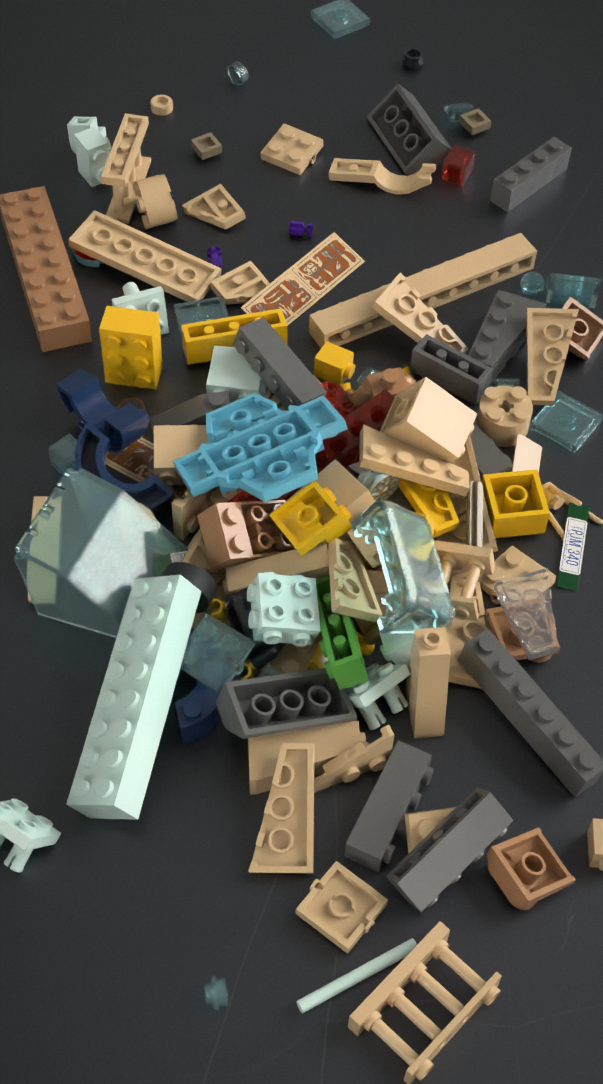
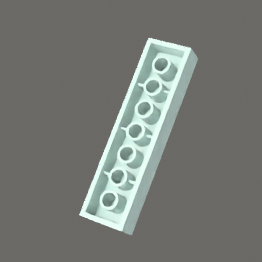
M182 575L139 578L133 581L66 804L91 819L138 820L201 595V591Z

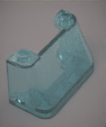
M378 500L374 502L351 524L355 537H365L366 543L376 544L389 593L381 598L382 604H387V610L384 617L377 619L380 633H414V629L447 628L455 617V609L451 601L428 520L392 501Z

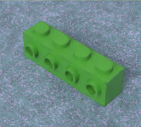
M330 575L316 579L321 630L318 635L323 636V640H320L319 643L324 658L328 657L329 660L324 663L329 679H335L340 690L369 681L353 618L332 612Z

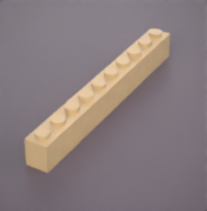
M522 233L405 277L406 280L404 282L411 290L415 288L421 295L419 299L428 309L430 307L436 308L534 269L537 250ZM390 284L383 285L380 288L311 314L309 316V333L319 347L322 348L326 341L341 346L393 325L371 308Z

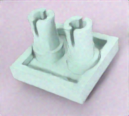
M129 282L123 286L125 296L112 299L113 307L159 313L160 335L169 333L165 296L161 286L139 291L134 282Z
M390 662L385 665H379L375 663L366 668L369 681L345 688L353 708H358L369 730L380 727L379 722L381 724L386 722V718L375 703V700L383 695L393 714L402 711V706L406 708L409 705L397 685L411 675L405 664L393 665Z
M18 799L0 801V847L5 838L14 843L9 855L4 860V864L7 867L11 865L10 869L15 872H22L33 849L56 844L61 832L52 827L53 823L49 819L39 815L36 816L28 811L29 807L24 802Z

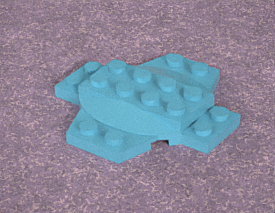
M253 393L206 413L208 444L202 443L197 451L178 458L173 463L193 497L205 494L215 487H218L222 494L240 488L267 502L317 480L315 454L324 450L322 440L332 438L338 433L347 430L344 418L324 395L300 406L289 405L288 411H282L277 408L275 402L257 393Z

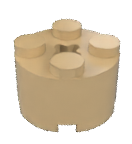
M165 174L131 182L135 197L139 196L135 200L139 214L144 213L141 218L145 230L178 219L174 199L172 200L170 186Z
M488 387L480 399L476 422L479 428L493 439L496 446H514L517 434L526 437L528 433L533 405L530 398L526 395V390L522 387Z

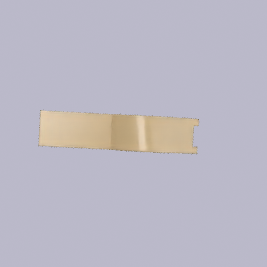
M334 158L328 174L329 180L375 183L379 188L388 193L400 195L409 194L431 184V174L435 172L436 164L423 163L421 169L415 174L402 176L388 171L380 161Z

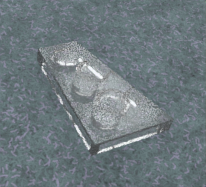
M548 568L494 583L493 590L529 661L556 653L558 649L555 618L551 606L552 595L548 583Z

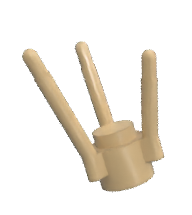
M547 482L542 485L549 509L557 510L563 503L569 505L570 502L577 506L582 505L580 500L560 490L553 483ZM589 511L588 518L602 525L603 520ZM550 512L548 520L564 541L565 533Z

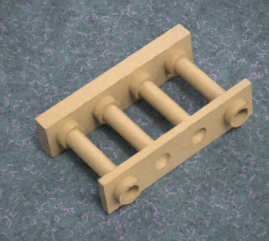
M125 113L101 174V183L113 186V197L106 216L125 224H129L136 205L135 200L139 197H135L131 182L145 179L151 164L150 157L141 156L140 148L149 125L147 116Z
M432 540L426 566L441 568L432 592L425 591V607H410V610L455 617L459 620L477 621L479 614L476 599L472 598L479 575H493L495 569L493 549ZM452 570L468 571L460 596L444 594ZM408 578L410 589H416L419 579Z
M441 921L349 1016L348 1028L355 1035L359 1036L364 1029L368 1032L372 1030L410 1066L406 1070L404 1081L407 1084H410L416 1077L421 1081L434 1066L431 1060L483 1003L489 1006L501 991L497 987L502 976L497 971L486 982L448 948L447 940L450 929ZM432 957L436 960L440 958L477 992L465 1006L426 972L427 967L425 965ZM410 981L413 983L418 982L455 1016L443 1031L404 996L405 991L403 988ZM387 1005L391 1007L396 1006L433 1041L420 1056L381 1020L382 1015L380 1012Z

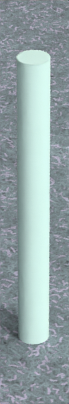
M411 938L297 1000L296 1003L299 1010L303 1014L405 958L417 946L416 941Z

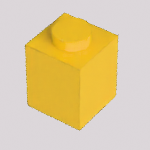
M326 341L314 358V375L333 384H343L347 378L350 379L355 371L356 365L353 364L354 352Z

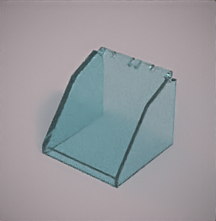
M67 468L57 483V486L63 487L66 490L64 491L58 487L53 489L43 504V509L39 510L28 527L29 530H33L37 534L35 535L29 531L24 533L15 547L17 553L14 556V560L38 615L117 638L134 579L159 577L155 565L160 556L188 551V548L123 489L82 468L78 472Z

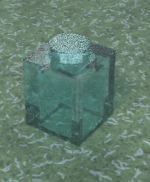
M69 433L48 447L51 465L70 483H73L79 479L75 464L77 440Z

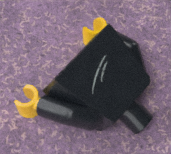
M247 588L226 596L225 601L217 598L212 599L209 608L213 610L220 607V609L212 612L211 617L216 621L224 619L225 616L227 617L245 660H251L248 664L245 662L237 664L235 673H239L242 669H248V674L241 680L253 678L254 670H260L273 661L287 643L267 644L264 641L253 640V629H250L248 625L251 602L247 601Z

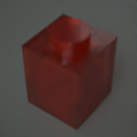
M454 145L444 160L441 179L463 186L473 171L476 152Z

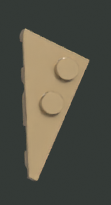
M390 725L380 729L382 737L373 743L361 741L350 750L343 752L324 764L322 767L325 773L314 778V793L343 781L345 783L352 782L360 774L370 770L376 772L383 769L393 748L394 733Z

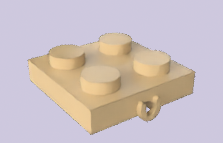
M283 124L260 152L261 159L301 175L309 164H314L316 155L323 147V139Z
M511 546L495 560L493 575L480 574L477 582H480L481 589L490 595L494 604L498 605L501 603L506 606L536 600L555 583L556 575L514 546Z
M336 861L321 880L316 879L312 883L310 893L296 908V914L348 954L362 935L368 933L369 928L375 924L374 920L386 907L388 899Z

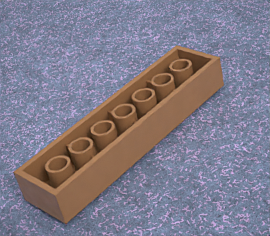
M45 186L0 194L1 219L42 352L92 342L90 321Z

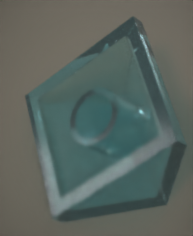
M548 273L546 303L564 305L569 297H572L584 307L595 308L602 278Z

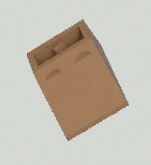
M286 501L216 503L198 514L211 570L225 569L237 564L295 550L269 516L270 513Z

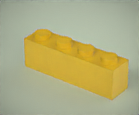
M282 309L181 325L182 348L187 365L211 361L214 345L235 348L233 343L239 327L262 317L266 319L287 344L288 325Z

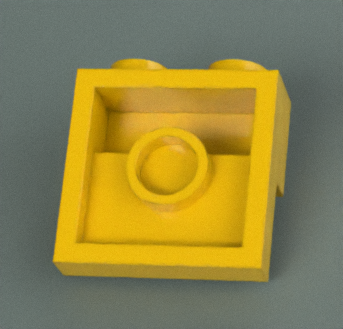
M316 480L269 514L272 521L301 556L305 555L323 540H326L329 544L352 528L349 519L352 518L350 512L342 503L337 506L335 503L337 498L329 487L322 488Z

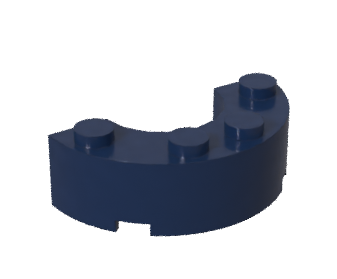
M80 368L56 383L57 390L69 413L74 411L81 421L77 424L78 427L83 430L84 426L89 422L110 439L111 448L108 453L117 454L147 433L150 418L146 411L137 408L130 402L120 409L114 405L112 406L103 394L101 384L95 375H90Z
M87 422L77 440L75 464L81 486L94 504L110 514L119 516L118 507L123 499L133 503H141L154 514L165 508L175 499V492L155 475L136 484L122 483L113 478L105 467L106 455L111 448L110 439Z
M192 627L180 670L189 673L195 678L197 684L188 696L174 702L176 722L182 746L203 738L216 727V723L220 720L221 716L215 702L225 682H229L228 662L222 649L208 635Z

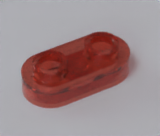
M332 381L321 383L322 387L327 391L325 398L344 418L346 426L354 424L358 415V408L349 400L343 388Z

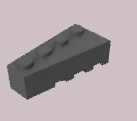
M498 289L468 354L471 358L493 369L491 382L503 370L506 362L517 354L520 346L526 343L527 308H546L545 303Z

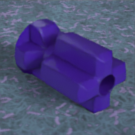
M290 221V235L302 236L306 232L308 237H312L313 223L305 226L303 222Z
M210 247L208 249V263L223 268L222 257L220 256L222 251L219 247Z

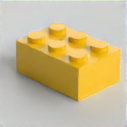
M106 306L99 327L105 382L116 385L157 389L163 368L159 313Z

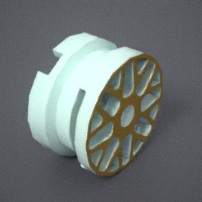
M370 469L367 472L363 470L357 479L369 490L376 504L387 500L400 484V478Z

